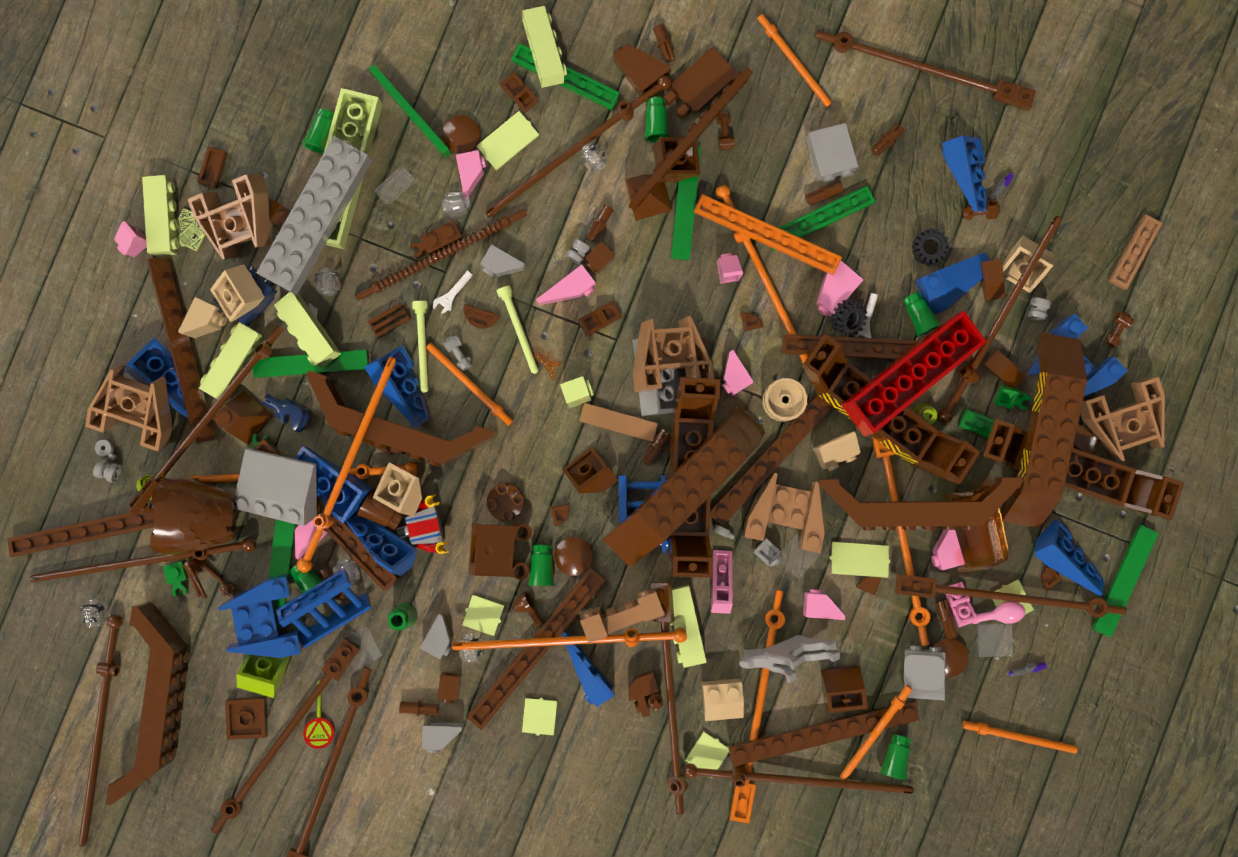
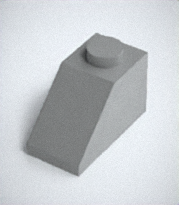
M492 244L480 263L483 268L482 271L491 277L493 274L500 277L523 271L526 268L524 263Z
M441 612L438 614L420 649L438 659H441L443 655L447 657L452 648L450 645L452 637L445 613Z
M425 722L422 730V749H426L429 753L439 752L462 731L464 723Z

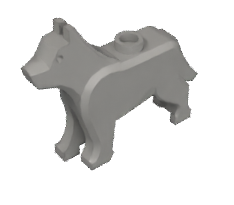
M797 635L768 648L744 650L743 659L739 664L746 669L767 668L772 672L785 675L787 682L791 683L797 680L794 669L804 661L824 659L835 662L840 659V653L836 651L837 647L834 641L810 639Z

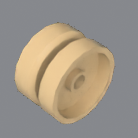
M782 378L774 381L765 389L762 395V406L765 413L770 418L782 422L799 417L807 406L805 388L798 381L791 378ZM782 397L788 399L786 403L782 402Z

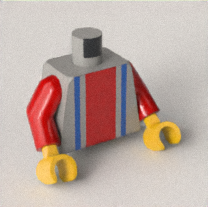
M433 494L420 502L414 516L409 515L405 518L407 525L397 527V534L399 538L409 537L411 544H415L418 549L430 553H449V551L444 549V545L449 543L447 541L444 542L445 538L438 507L436 506L440 503L433 501V497L436 496V494Z

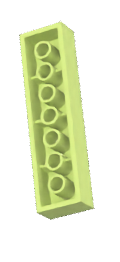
M341 88L325 150L334 136L369 156L383 106L380 99L375 96ZM362 181L326 245L345 250Z

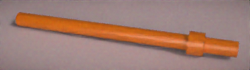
M761 14L757 19L765 28V33L769 38L772 37L825 107L832 104L831 100L778 34V29L774 24L771 25L764 14Z
M433 343L427 345L426 348L485 403L495 417L498 416L508 426L513 423V420L503 411L504 408L493 402Z
M906 685L901 693L891 701L892 705L840 774L843 780H847L898 709L901 710L905 705L906 698L913 690L910 686Z
M963 721L962 728L977 731V734L995 735L1074 754L1078 751V747L1074 745L990 727L982 722L977 724Z

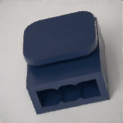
M251 265L249 268H246L252 274V278L257 286L262 290L264 299L257 307L236 319L248 327L257 316H260L267 309L278 292L273 288L275 284L266 278H260L256 273L257 270ZM214 298L213 301L219 305L216 298Z

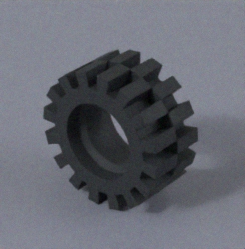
M933 228L921 232L914 239V244H912V248H914L912 253L916 255L915 259H919L921 264L926 263L925 265H934L944 259L949 252L948 247L950 246V243H947L948 237L943 236L945 233H939L938 229L933 230ZM932 240L937 244L936 253L929 254L924 250L925 241Z
M843 300L842 303L837 304L838 309L834 308L836 312L831 315L834 318L831 319L833 324L831 326L835 331L847 337H853V334L857 335L858 330L861 331L863 329L862 325L865 326L866 322L864 320H867L868 317L865 315L867 310H865L864 306L853 300Z

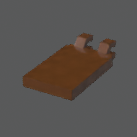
M711 47L671 84L670 88L672 90L664 96V100L667 106L671 105L678 97L685 103L676 113L682 120L691 111L697 114L727 84L733 81L737 72Z

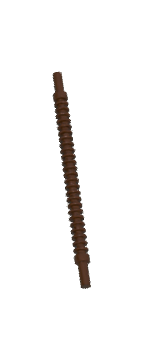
M522 209L508 217L503 216L500 221L496 220L495 224L492 222L491 226L486 225L487 228L484 229L482 227L481 231L477 230V233L472 232L471 236L467 235V238L462 237L461 241L458 239L457 243L453 242L451 246L448 244L447 248L443 247V250L438 249V252H433V255L428 254V258L423 257V260L419 259L418 263L414 262V265L409 264L408 268L404 267V270L399 269L398 273L395 271L394 275L389 274L388 278L385 276L384 280L380 279V282L375 281L371 283L370 287L354 295L359 301L373 293L378 294L382 292L383 288L386 290L387 286L391 287V284L396 285L397 281L405 280L406 276L411 277V274L415 275L416 271L420 272V269L425 270L426 266L430 267V264L435 265L436 261L439 263L440 259L445 260L444 257L447 256L449 258L450 254L454 255V252L459 253L460 249L464 250V247L469 248L470 244L478 243L479 239L483 241L484 237L488 238V235L493 236V232L498 233V230L502 231L504 227H510L512 223L527 216L525 209Z

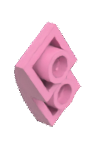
M962 582L950 585L952 587L965 588ZM945 594L958 627L977 622L978 618L969 602V596Z

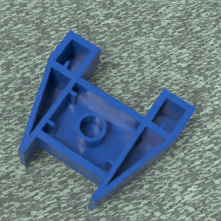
M1073 314L1061 321L1050 334L1077 339L1088 327L1076 314ZM1083 355L1087 376L1084 397L1114 384L1127 372V369L1115 357L1105 359L1095 368ZM1038 357L1028 373L1030 376L1040 373Z
M289 574L269 577L225 601L218 607V611L232 610L238 642L230 644L226 649L227 652L278 658L301 654L303 645L300 630L280 634L274 600L290 597L292 594Z

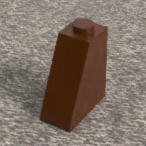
M629 44L625 47H619L614 52V64L639 96L657 84V80L661 76L671 75V67Z

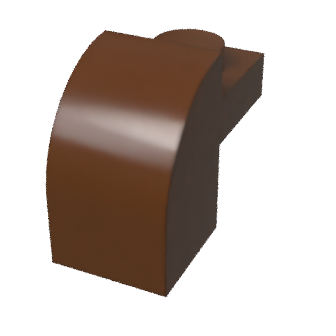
M653 670L637 675L631 681L628 689L629 701L637 699L634 704L637 713L641 712L642 717L650 716L645 696L659 692Z

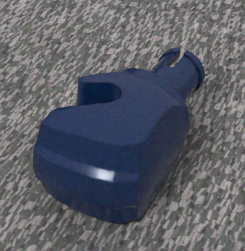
M269 393L265 395L264 399L266 401L262 400V404L275 410V417L280 419L281 423L287 424L290 415L291 428L294 431L302 432L305 429L311 416L309 408L292 399L285 398L281 401Z

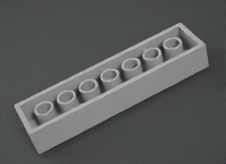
M333 136L257 270V274L295 295L298 294L372 163L371 158L367 154Z

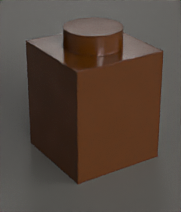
M600 242L585 257L587 262L585 265L591 272L594 273L596 271L600 274L615 259V255Z
M443 672L440 675L437 698L442 699V702L445 703L457 701L460 694L462 674Z

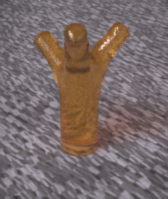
M538 352L534 358L547 369L551 380H555L552 369L554 366H561V363L550 361Z

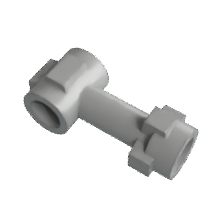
M457 335L446 338L443 344L448 352L453 351L459 361L457 363L458 368H461L462 371L472 366L470 357L465 358L459 346L462 344Z

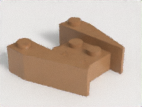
M246 174L232 180L238 200L226 205H221L217 192L201 193L188 199L194 219L223 260L239 258L236 246L250 240L253 241L254 247L271 245L268 192L261 174Z
M691 316L679 320V328L654 330L653 319L641 323L632 373L635 393L661 389L660 370L685 368L687 378L714 379L712 362Z
M122 363L110 370L90 404L85 427L104 433L115 426L116 419L143 428L140 446L159 451L169 444L172 431L165 377H160L149 386L123 377L126 364Z
M1148 377L1130 383L1136 403L1109 411L1104 395H1094L1083 399L1080 411L1082 420L1093 435L1100 440L1099 443L1112 460L1125 461L1122 450L1148 441L1152 448H1164L1165 394L1159 377Z
M772 473L746 516L742 536L764 541L767 522L802 529L798 548L821 553L825 534L819 482H812L809 492L777 485L776 479L778 474Z
M647 589L636 592L637 602L634 599L623 603L624 607L617 609L614 606L606 609L605 614H603L600 606L584 613V617L580 619L588 643L608 637L609 633L643 620L647 622L663 616L664 612L656 591Z

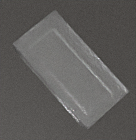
M401 165L374 192L388 206L416 180Z

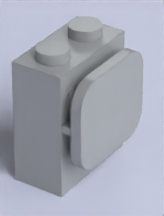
M846 123L808 133L806 140L810 151L809 157L814 175L818 181L824 180V182L834 180L836 176L848 177L854 174L858 164Z
M910 645V648H906L904 687L908 685L913 689L907 698L945 701L946 651L942 650V647L931 646L929 650L922 649V646Z

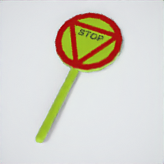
M321 694L317 698V718L310 720L303 731L304 741L308 746L315 749L328 746L332 742L335 733L332 723L325 718H321Z

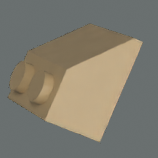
M1025 236L1019 239L1002 264L1005 279L1015 285L1017 284L1038 247L1037 243ZM1045 249L1023 287L1024 290L1029 293L1033 291L1053 267L1055 254Z
M244 264L224 270L210 289L230 322L257 307L264 299L262 290L257 286L252 278V274Z
M195 297L178 332L192 338H197L220 330L227 323L228 318L223 309Z
M855 431L843 434L813 448L821 468H828L829 471L838 468V463L844 460L846 463L857 459L855 455L860 454Z
M388 463L373 498L399 513L414 516L422 500L419 478L392 463Z
M740 678L701 682L705 721L744 718L743 688Z

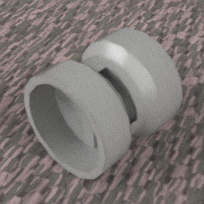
M575 239L572 249L568 250L565 256L574 263L582 265L585 255L590 253L591 248L582 241Z
M1032 298L1030 303L1032 308L1028 311L1027 318L1041 322L1047 321V310L1050 308L1051 302L1042 298Z
M100 459L94 467L93 476L99 479L105 478L106 481L115 483L121 474L122 468L121 465L110 464L107 460Z

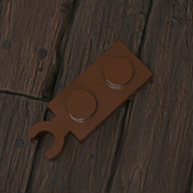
M454 220L419 237L421 243H412L409 247L411 250L419 248L418 253L414 254V257L420 258L425 251L431 255L433 252H437L438 249L441 250L443 247H447L448 244L451 245L453 242H457L458 239H462V236Z

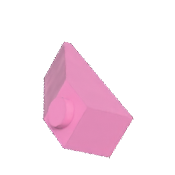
M580 265L537 298L536 301L539 305L580 298L583 295L587 297L595 291L596 282L585 268Z
M713 550L711 613H730L733 605L732 551Z

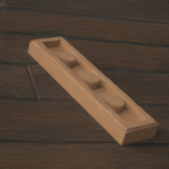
M1147 214L1143 215L1111 274L1109 282L1123 290L1128 289L1163 224L1162 222Z
M587 403L583 405L579 422L653 442L658 425L655 422Z

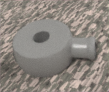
M102 439L96 443L95 452L99 456L109 457L112 461L117 458L113 453L114 444L110 440Z
M717 524L713 526L712 531L726 538L734 539V533Z

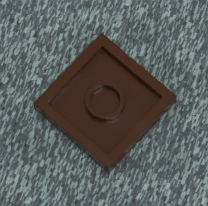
M266 697L227 699L225 701L227 740L266 738L268 736Z

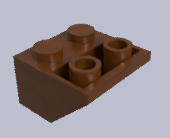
M859 666L820 670L824 707L828 713L868 709L866 689Z

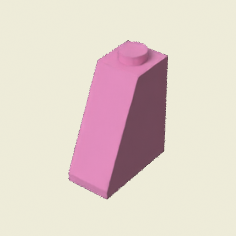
M840 261L834 275L826 272L816 303L819 307V312L824 316L828 315L831 317L832 314H835L834 308L838 309L837 304L847 300L863 281L860 276L842 261Z

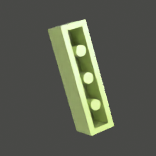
M545 6L522 10V21L541 87L564 83V75H567L565 64H561V49L559 46L556 47V32L551 30L552 19L550 13L546 12Z
M166 175L142 177L147 253L153 256L177 255L179 242L177 237H175V230H177L178 224L174 214L177 207L173 199L175 184Z
M289 292L274 304L278 317L286 322L288 325L287 330L297 338L298 346L309 355L308 360L312 365L324 368L341 354L300 294L295 295Z
M240 322L232 328L229 340L223 343L218 358L216 357L212 361L210 371L200 381L201 386L199 389L216 399L220 397L251 359L254 350L264 338L262 334Z
M583 376L560 384L566 403L570 408L591 401L590 396L593 395L589 380L584 381Z
M689 585L672 588L675 621L669 623L674 625L675 629L679 627L684 628L687 633V640L685 642L678 643L675 639L673 640L674 644H678L680 650L676 652L678 663H682L684 668L707 663Z

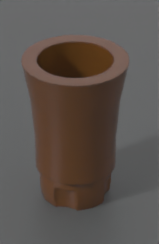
M370 492L357 515L374 521L385 528L388 527L396 530L404 515L374 499V494Z

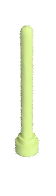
M511 285L496 290L498 297L506 304L530 370L533 374H536L538 367L511 299L513 297Z
M413 301L412 310L417 314L421 392L426 393L428 392L424 313L428 309V302Z

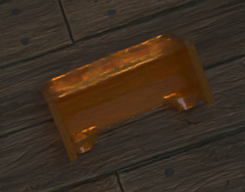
M992 485L956 491L942 497L943 499H950V501H976ZM999 508L983 526H977V530H965L968 548L962 553L965 566L958 568V573L988 570L1008 560L1009 551Z

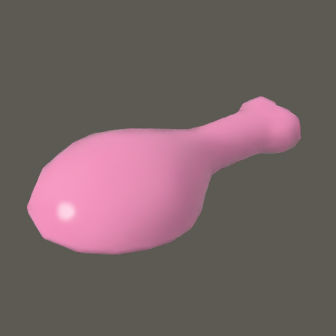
M1003 602L991 612L975 613L978 619L973 624L987 620H997L1006 624L1016 623L1025 616L1026 610L1018 602Z

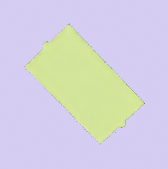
M518 111L476 147L484 155L485 161H489L497 171L536 139L539 134L531 126V122L527 121Z
M832 542L830 556L831 574L889 577V563L891 562L889 560V546Z

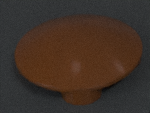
M455 116L444 125L442 138L445 145L451 151L467 153L471 152L478 144L480 130L477 123L470 117Z
M501 483L494 486L488 493L486 507L490 514L501 521H510L517 518L522 513L525 504L521 490L510 483Z
M571 537L558 544L554 559L556 566L561 572L570 576H577L588 570L592 563L593 554L586 541L577 537Z
M945 638L933 644V646L942 647V650L946 651V677L957 676L966 669L969 655L963 643L953 638Z

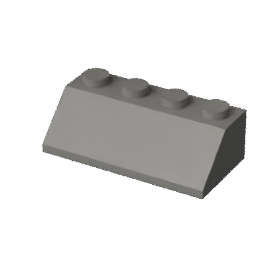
M638 339L633 340L634 356L636 355ZM679 369L660 370L662 388L654 391L639 392L642 416L673 413L680 382Z

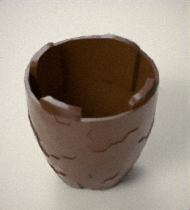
M161 478L159 484L153 488L151 504L155 507L154 533L151 534L150 543L151 549L156 551L157 554L191 553L233 540L237 521V510L233 509L236 506V496L212 485L180 478Z

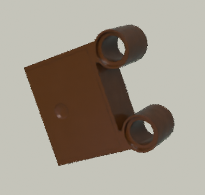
M472 523L468 574L474 576L511 577L518 580L527 578L529 567L525 563L513 561L514 539L520 541L529 540L532 536L531 527L523 523H514L513 525ZM522 527L523 534L519 537L518 530ZM520 566V573L516 575L515 569Z

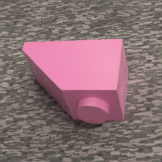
M478 150L456 155L465 196L471 194L484 175L483 168L486 167L485 158L480 156Z
M123 221L114 240L118 243L117 248L123 255L127 254L135 257L147 247L146 236L139 228Z
M732 253L722 254L721 258H718L717 267L720 284L739 281L743 272L738 256H732Z
M734 350L728 353L722 379L724 390L727 394L731 393L732 396L754 383Z
M313 520L305 526L299 525L295 529V556L298 560L304 557L316 527L313 524ZM325 530L323 531L319 542L327 534Z
M943 530L932 550L934 566L937 569L946 570L965 564L956 531Z
M810 589V592H805L803 609L805 617L845 620V615L826 594L822 593V590Z

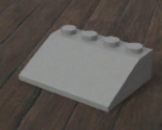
M251 448L245 449L235 491L236 509L305 526L317 516L316 464Z

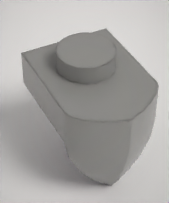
M767 538L753 551L768 566H776L781 563L782 552Z

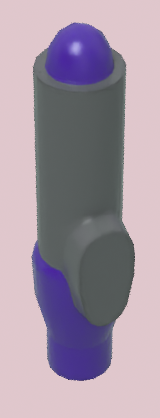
M1009 173L996 184V189L987 198V202L996 200L1005 188L1008 187L1014 178L1012 173Z
M1045 662L1029 663L1024 667L1011 669L1009 675L1016 677L1047 669V665Z

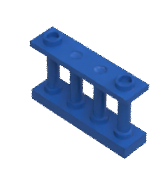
M661 475V481L630 482V480H626V476H619V523L627 518V510L638 508L644 502L630 501V499H627V491H630V489H657L666 480L665 475ZM667 539L657 546L661 547L662 553H666V549H669Z
M342 569L276 609L279 623L283 627L292 622L301 631L303 647L307 648L365 613L372 606L367 593L358 597L351 590L350 587L352 585L349 575L345 569ZM341 592L352 601L344 607H341L333 598ZM324 602L335 611L326 618L316 608ZM309 612L318 622L308 627L299 617Z

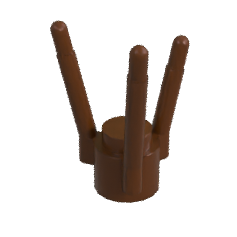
M192 558L183 564L197 597L202 595L204 599L207 598L197 577L203 572L202 568L207 570L221 584H226L204 560L199 561L196 558Z

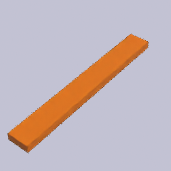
M704 194L701 195L694 210V213L831 275H834L842 259L841 256Z

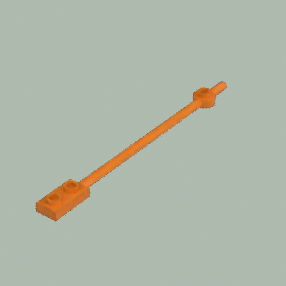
M871 436L875 457H882L891 501H899L890 455L895 454ZM898 526L897 531L906 574L915 576L906 531L902 529V526ZM911 596L914 608L909 613V619L912 624L918 626L921 645L927 646L929 645L925 625L930 620V614L925 608L921 607L919 596ZM917 613H921L922 615L921 619L919 620L916 619Z
M776 590L773 609L769 610L765 615V622L769 626L766 648L774 645L777 629L781 628L785 623V617L780 611L784 591ZM774 615L778 617L776 622L771 621V617ZM762 668L750 740L758 739L770 672L767 668ZM753 762L745 764L744 769L746 772H752ZM746 780L745 785L742 787L735 786L730 820L744 823L750 822L756 784L750 782V780Z

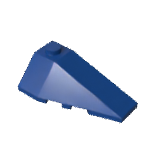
M960 136L942 143L943 157L973 211L986 212V189L982 186L983 179H986L985 172H982V163H985V155L981 138Z
M986 252L933 272L915 281L923 299L926 300L934 314L950 308L983 279L980 263L989 261Z
M153 338L125 365V371L137 382L149 386L160 377H165L169 405L187 418L172 355L168 349Z
M401 345L364 368L377 386L389 357L396 358V363L383 394L417 428L430 419L424 397L420 395L417 386L419 381L414 376L412 369L414 368L413 361L404 346Z
M302 446L295 459L316 464V494L326 506L342 468L308 447ZM348 472L331 515L340 522L345 523L362 506L372 488Z
M358 509L346 521L347 525L379 565L392 574L402 576L414 565L417 550L382 525L358 516Z
M1055 519L1036 539L1034 549L1036 557L1041 559L1048 567L1095 594L1103 595L1104 580L1093 564L1086 562L1082 548L1080 546L1076 547L1071 540L1073 538L1071 532L1058 519Z
M566 629L562 632V637H571ZM578 644L566 645L583 690L586 693L584 695L586 700L591 705L594 703L598 707L615 695V688Z

